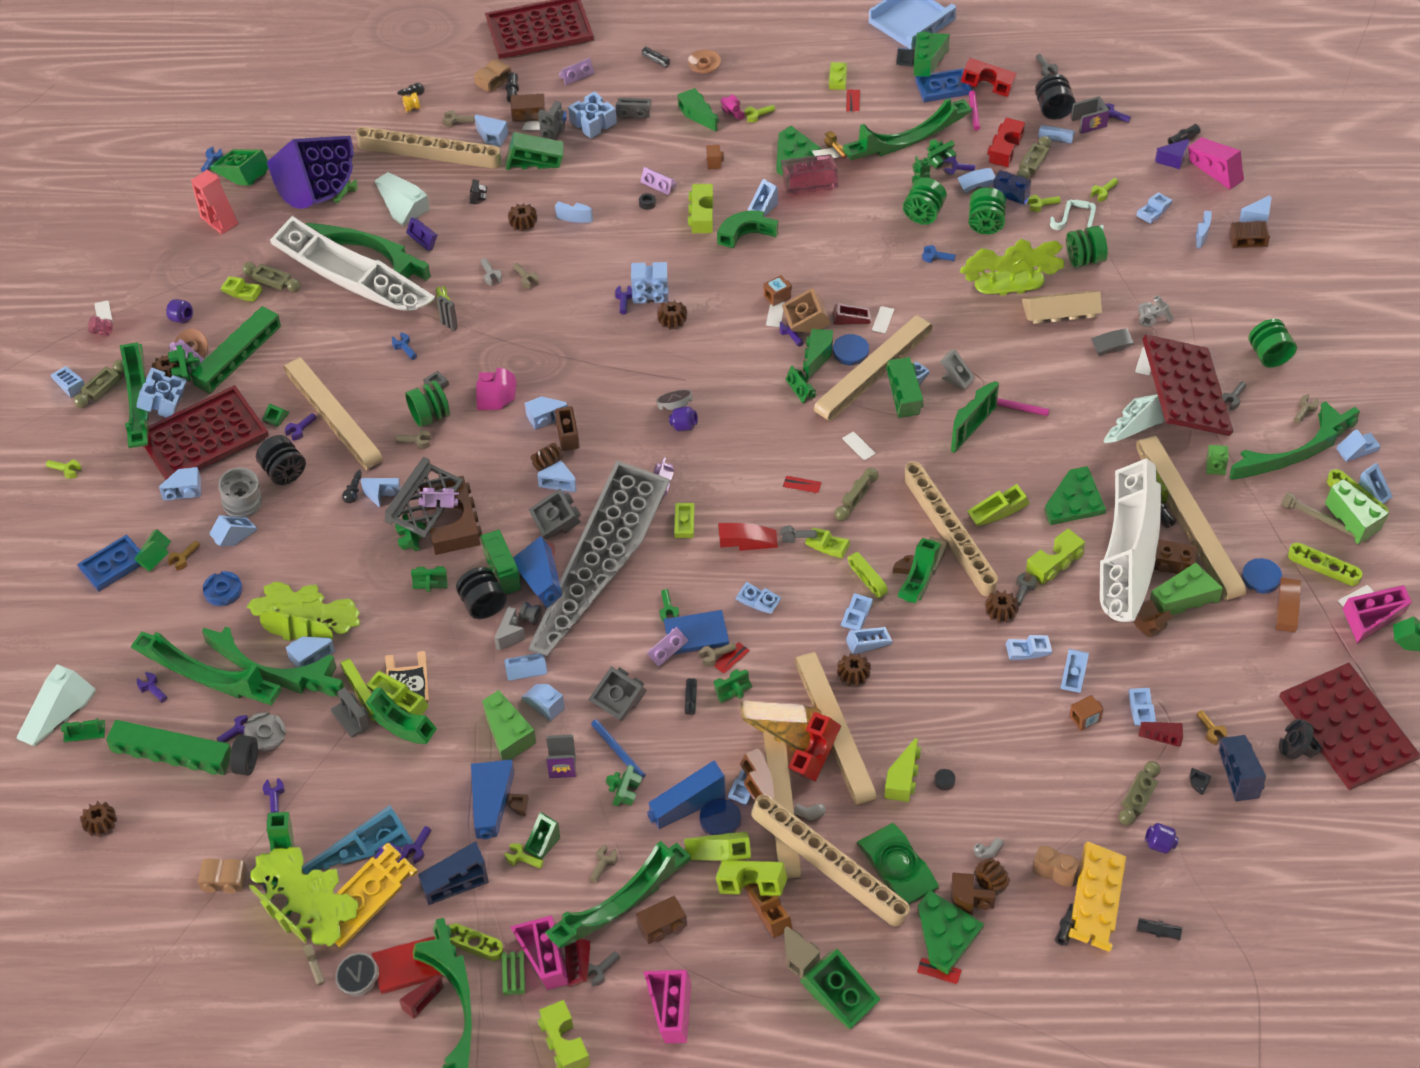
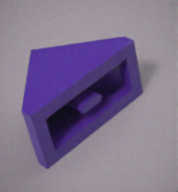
M1186 139L1157 148L1156 163L1180 169L1188 152L1189 140Z

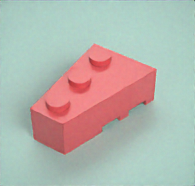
M206 170L191 180L199 213L203 220L221 234H224L238 224L221 186L220 179L216 174Z

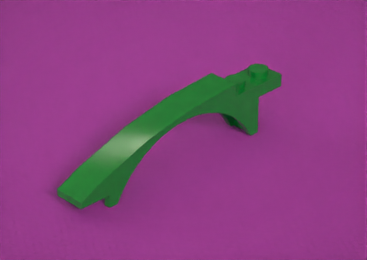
M949 98L926 121L910 130L897 134L876 133L865 124H862L859 130V140L843 145V151L850 161L878 153L881 157L909 147L938 133L971 113L972 109L964 99L951 103L952 100Z
M318 223L305 224L339 245H360L378 251L390 261L396 272L407 279L412 274L426 281L431 277L429 264L410 254H406L405 246L350 228Z
M136 342L120 345L129 400V422L125 423L129 448L148 445L149 430L148 411L136 407L140 390L146 382L143 346Z
M1324 401L1321 403V410L1318 413L1320 429L1310 442L1293 451L1278 454H1265L1244 450L1240 454L1244 458L1232 465L1229 478L1231 480L1247 478L1279 470L1324 451L1335 444L1336 437L1340 436L1346 429L1353 428L1358 423L1360 410L1353 407L1341 415Z
M224 627L222 633L207 628L202 629L205 642L216 652L243 670L248 669L252 664L257 665L265 681L300 694L307 688L310 691H319L331 697H339L338 691L344 688L342 680L332 678L337 668L334 656L327 655L312 664L298 668L279 669L266 667L253 662L241 653L234 643L229 627Z
M141 631L131 645L133 650L166 668L238 699L244 696L272 706L282 691L280 685L263 680L257 665L252 664L246 670L234 672L217 669L185 654L170 643L162 634L157 632L151 635Z
M659 841L642 867L619 891L604 902L582 912L566 911L562 914V920L546 931L545 934L559 949L591 934L631 910L659 889L660 883L691 861V856L677 842L668 848L662 841Z
M439 918L435 920L433 927L436 940L415 943L413 957L432 966L445 976L460 998L464 1013L463 1034L457 1046L445 1058V1064L442 1068H468L472 1018L470 988L463 955L456 956L455 945H451L450 926L446 925L444 918Z

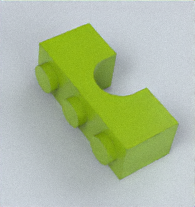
M692 184V191H689V202L692 203H688V213L691 214V216H688V226H692V233H713V184Z
M1069 528L1066 529L1054 540L1053 551L1057 554L1050 555L1040 549L1027 559L1026 572L1032 577L1035 576L1036 580L1042 585L1047 581H1052L1060 571L1066 570L1074 560H1079L1084 555L1085 541Z
M722 860L716 875V881L720 894H740L743 887L756 883L758 884L760 895L781 896L787 881L784 862Z
M561 1000L539 1009L540 1018L537 1021L541 1031H546L548 1035L545 1039L550 1051L554 1049L556 1053L554 1060L557 1068H585L590 1066L589 1055L581 1037L574 1040H565L561 1037L564 1032L574 1028L572 1017L565 1001Z

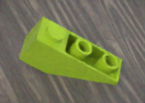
M917 738L910 743L888 769L884 799L909 802L910 794L915 795L916 782L912 781L913 777H917L919 766L915 764V760H920L921 747H917Z
M747 831L684 838L685 851L691 856V860L731 861L751 858Z

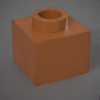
M720 144L706 145L708 170L721 169V162H724V151H720Z

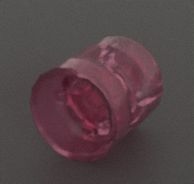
M98 316L90 318L88 322V331L90 333H100L101 336L108 337L112 332L113 322L111 319H101Z

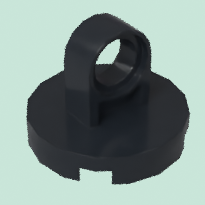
M1296 719L1292 721L1284 730L1287 732L1285 738H1280L1279 741L1280 753L1289 759H1296L1302 754L1311 758L1321 751L1319 742L1313 737L1312 724L1306 720Z

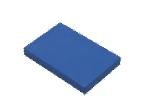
M964 69L932 73L930 77L915 76V82L923 102L969 95V92L972 91L971 86L961 82Z
M126 534L78 563L77 566L99 592L141 566L134 560L140 549Z
M722 610L664 619L666 636L672 629L677 627L688 639V642L674 654L699 651L705 646L717 648L729 644Z

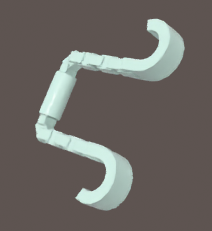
M1071 199L1066 203L1062 222L1057 223L1054 221L1055 218L1051 217L1050 226L1054 230L1064 229L1070 206L1073 205L1075 207L1091 208L1087 227H1092L1096 205L1088 201Z

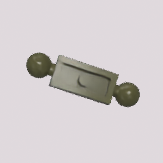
M1048 136L1040 137L1038 144L1033 143L1019 164L1017 178L1020 181H1027L1030 178V173L1035 174L1049 154L1052 142Z
M246 262L242 267L243 273L247 276H252V280L282 291L287 286L290 292H297L301 288L300 281L295 278L291 279V274L267 265L260 264L256 268L254 263Z
M116 360L113 363L112 369L106 366L81 388L82 393L74 397V404L78 408H84L88 405L89 398L96 401L121 379L119 374L125 373L122 360Z
M867 468L861 478L854 482L851 491L844 495L842 500L844 505L837 507L834 513L837 520H847L869 490L870 483L877 481L879 473L875 468Z
M1147 762L1144 766V771L1140 770L1134 778L1121 803L1122 806L1127 808L1121 810L1118 816L1119 821L1123 825L1133 824L1136 818L1135 815H1141L1158 784V781L1154 779L1161 771L1160 765L1157 762Z

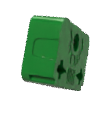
M500 529L481 535L483 553L487 564L495 574L498 583L506 595L521 590L516 563Z

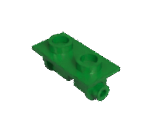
M915 156V163L912 165L914 176H912L913 184L919 178H930L929 172L931 169V161L928 158L918 160V157Z
M792 365L785 380L804 404L807 398L813 399L816 397V390L810 383L807 384L808 380L803 375V372L795 369Z
M96 718L95 720L83 721L81 723L65 722V724H61V732H64L63 742L105 738V720Z

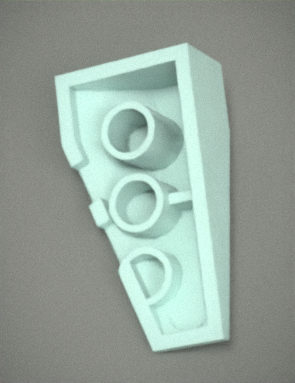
M389 172L375 180V184L381 196H383L392 218L401 226L408 224L412 217L417 218L430 210L428 195L418 186Z
M1158 394L1134 398L1122 411L1124 416L1116 420L1118 425L1110 429L1104 438V442H1116L1154 425L1163 423L1165 419Z
M57 664L45 680L17 735V740L36 746L50 735L58 724L69 720V716L77 709L81 710L96 692V689L75 671Z

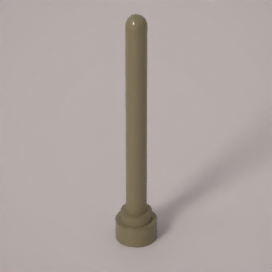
M1287 492L1281 506L1287 509L1289 507L1292 509L1296 508L1356 539L1351 531H1346L1345 524L1299 502L1298 498L1290 492ZM1369 537L1363 543H1368Z

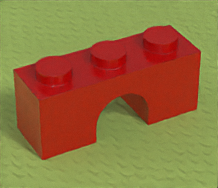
M969 57L961 82L977 87L979 82L987 81L993 85V93L1008 97L1017 73Z
M1006 117L1003 124L1000 123L998 135H994L993 145H990L987 151L989 163L1009 167L1014 157L1015 145L1019 146L1024 136L1025 122Z
M814 712L806 728V731L810 734V743L804 751L796 749L788 768L799 776L816 782L841 729V725L828 716Z

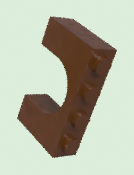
M464 475L459 476V478L463 479L462 485L456 492L459 495H454V498L458 499V506H454V508L463 512L462 516L452 524L435 527L430 531L435 555L480 545L479 537L482 535L481 526L476 525L479 522L477 511L473 512L472 508H475L473 496L469 497L468 495L471 493L469 482L465 483ZM451 480L444 482L446 488L453 487L456 484ZM441 483L431 484L435 490L443 488ZM428 485L420 487V492H423V488H429ZM433 507V508H429V509H425V510H426V511H429V510H433V509H436V508Z

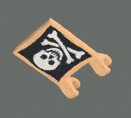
M425 651L417 653L418 666L395 668L393 655H386L387 675L406 684L409 690L424 697L426 702H429Z

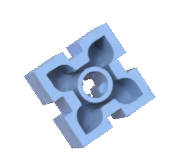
M595 91L584 97L582 103L577 101L568 106L570 122L577 128H582V132L590 139L600 134L601 129H608L617 123L616 109L608 102L603 103V98Z
M653 262V266H646V263H631L633 303H647V300H654V303L667 302V262Z
M151 367L146 382L140 390L136 407L149 412L152 409L157 410L158 415L163 417L175 414L177 405L183 396L187 380L174 375L169 378L165 376V372Z

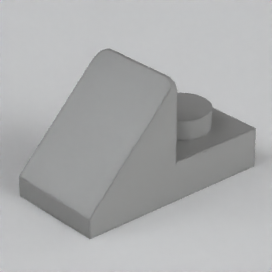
M955 349L950 350L940 361L947 370L942 376V379L961 389H966L974 380V375Z
M507 608L494 638L496 650H502L525 640L524 629L518 627L519 618L515 608Z

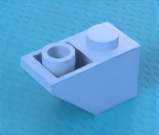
M476 114V129L485 144L501 147L508 135L507 121Z
M542 396L524 403L526 416L535 430L556 422L555 409L568 407L566 402Z
M198 467L178 469L159 486L162 499L174 500L200 497L201 477Z

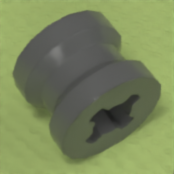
M524 602L519 612V620L523 622L527 620L531 624L536 625L541 615V606H532L529 602Z

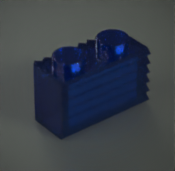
M999 170L993 180V188L1001 191L1006 199L1024 205L1030 197L1031 180Z

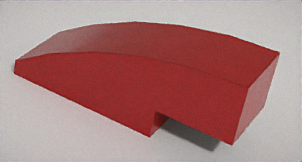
M718 523L720 548L739 546V551L778 548L777 534L774 529L747 523Z

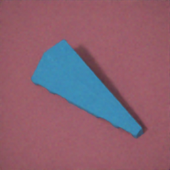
M389 805L303 865L302 870L305 874H309L312 870L328 869L334 865L346 864L375 856L379 852L378 849L386 843H394L395 846L403 847L405 844H414L392 806Z

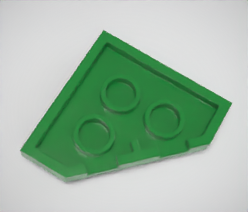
M793 126L787 127L778 134L776 172L787 180L791 179L817 162L818 159L812 151L821 150L822 148Z
M1088 466L1070 469L1045 505L1044 511L1050 525L1106 514L1105 505Z
M929 890L917 908L924 942L927 947L929 963L948 975L983 930L984 923Z

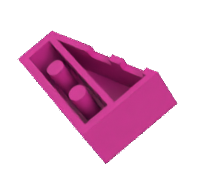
M1203 137L1188 146L1189 161L1231 190L1244 181L1241 150Z
M1402 585L1348 598L1342 609L1355 640L1359 643L1405 614L1412 601L1405 586Z
M552 915L510 927L547 990L568 985L562 948L559 949L545 934L546 931L556 924Z
M687 970L643 971L659 1031L664 1042L687 1043L692 983Z

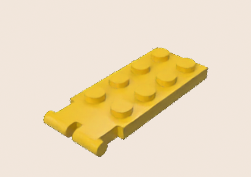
M1088 841L1084 844L1072 913L1075 926L1074 929L1070 930L1069 937L1088 943L1091 938L1092 946L1108 952L1111 951L1112 944L1109 943V937L1115 931L1126 856Z
M386 843L383 846L384 852L376 860L372 857L336 893L341 895L348 894L358 902L356 917L348 921H339L341 936L335 944L340 949L403 888L401 883L409 875L413 877L418 872L405 858L397 863L402 855L390 843Z

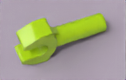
M770 105L757 110L752 106L747 107L744 110L747 122H758L760 115L774 112L775 106Z
M1113 178L1103 187L1094 185L1091 197L1099 194L1098 202L1105 201L1108 198L1107 191L1117 185L1118 180Z
M1032 195L1027 200V204H1030V211L1040 212L1041 207L1044 205L1061 202L1060 196L1040 199L1038 195Z
M73 459L67 464L47 460L46 467L64 471L65 478L68 479L78 477L76 471L72 469L82 470L79 462Z
M519 843L509 845L510 850L517 854L504 853L506 861L513 866L522 861L541 869L544 864L543 860L525 854L523 845Z

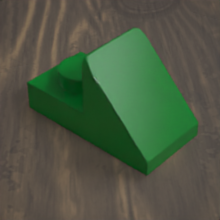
M158 529L153 530L134 560L147 571H151L168 555L169 552L166 549L171 540Z

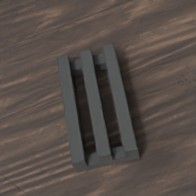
M440 296L437 298L440 322L443 325L446 324L447 328L451 327V330L455 331L458 328L455 305L444 296Z

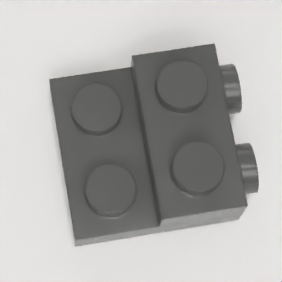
M558 489L528 509L546 540L561 530L566 533L581 523L579 517L582 515L576 506L572 507L571 504L574 502L569 493L565 494L561 489Z
M611 666L588 700L622 722L631 708L638 705L647 690L643 687L645 683L636 677L632 680L628 677V672L620 667L615 669Z

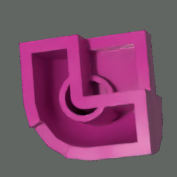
M497 368L496 372H479L476 384L477 410L503 409L502 406L514 401L517 386L515 375L503 368Z

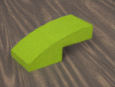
M228 277L220 288L222 292L230 296L254 302L262 292L260 285L245 283L243 278Z
M812 528V530H817V538H807L805 541L806 545L822 553L843 559L850 546L849 539L831 536V532L828 530Z

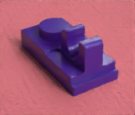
M412 217L410 219L406 233L427 251L433 250L438 235L417 218Z

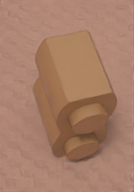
M494 59L486 67L476 71L474 74L475 85L489 93L493 92L500 84L508 81V74L512 73L511 67L498 59Z
M1040 846L1034 857L1032 871L1042 878L1053 879L1059 885L1072 887L1078 875L1080 861L1071 855L1060 854L1049 846Z
M203 859L198 878L200 889L207 893L223 890L226 893L234 894L243 891L247 871L246 864L243 860Z

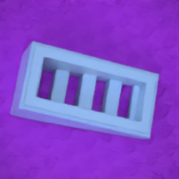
M67 366L51 375L53 380L70 398L80 393L81 388L85 385L84 381Z
M886 627L849 631L846 642L851 653L854 655L891 645L892 639Z

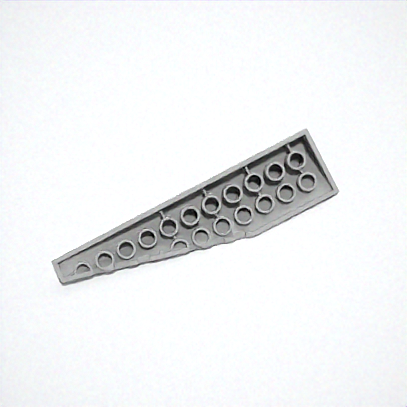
M616 461L559 582L563 596L547 608L529 646L530 651L548 656L640 546L670 479Z

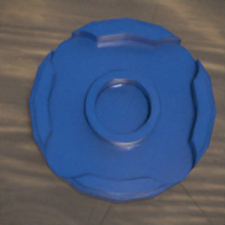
M846 334L840 336L833 345L834 357L842 364H860L869 355V344L866 339L859 335Z
M1264 558L1248 561L1242 572V580L1246 587L1250 590L1254 589L1257 593L1261 594L1275 591L1279 587L1280 578L1282 577L1279 566L1271 560Z
M221 571L217 575L214 573L203 584L204 597L207 602L215 606L232 604L242 593V583L233 572Z

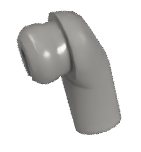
M798 803L794 808L795 814L808 821L818 819L826 812V807L823 804H815L806 808Z
M995 838L990 846L978 843L973 847L974 854L980 859L993 858L1003 847L1004 842L1000 838Z

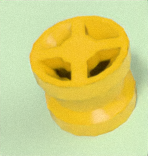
M412 93L411 96H402L407 112H410L412 109H420L416 93Z

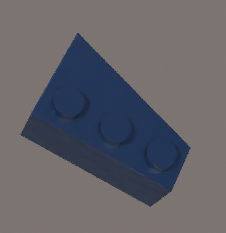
M1246 735L1221 738L1218 750L1235 802L1260 798L1261 792L1265 787L1266 774L1253 751L1251 742L1248 741Z
M476 841L418 874L428 905L489 883L485 861Z

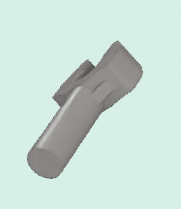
M483 258L481 264L487 273L484 275L485 283L493 286L492 278H496L501 283V271L493 270L488 260Z

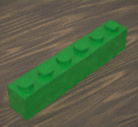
M261 306L196 367L195 371L190 373L193 385L211 394L281 327L279 315Z
M115 719L106 738L110 751L116 754L124 753L135 758H147L153 762L161 761L172 766L188 767L194 771H207L212 775H225L230 764V744Z

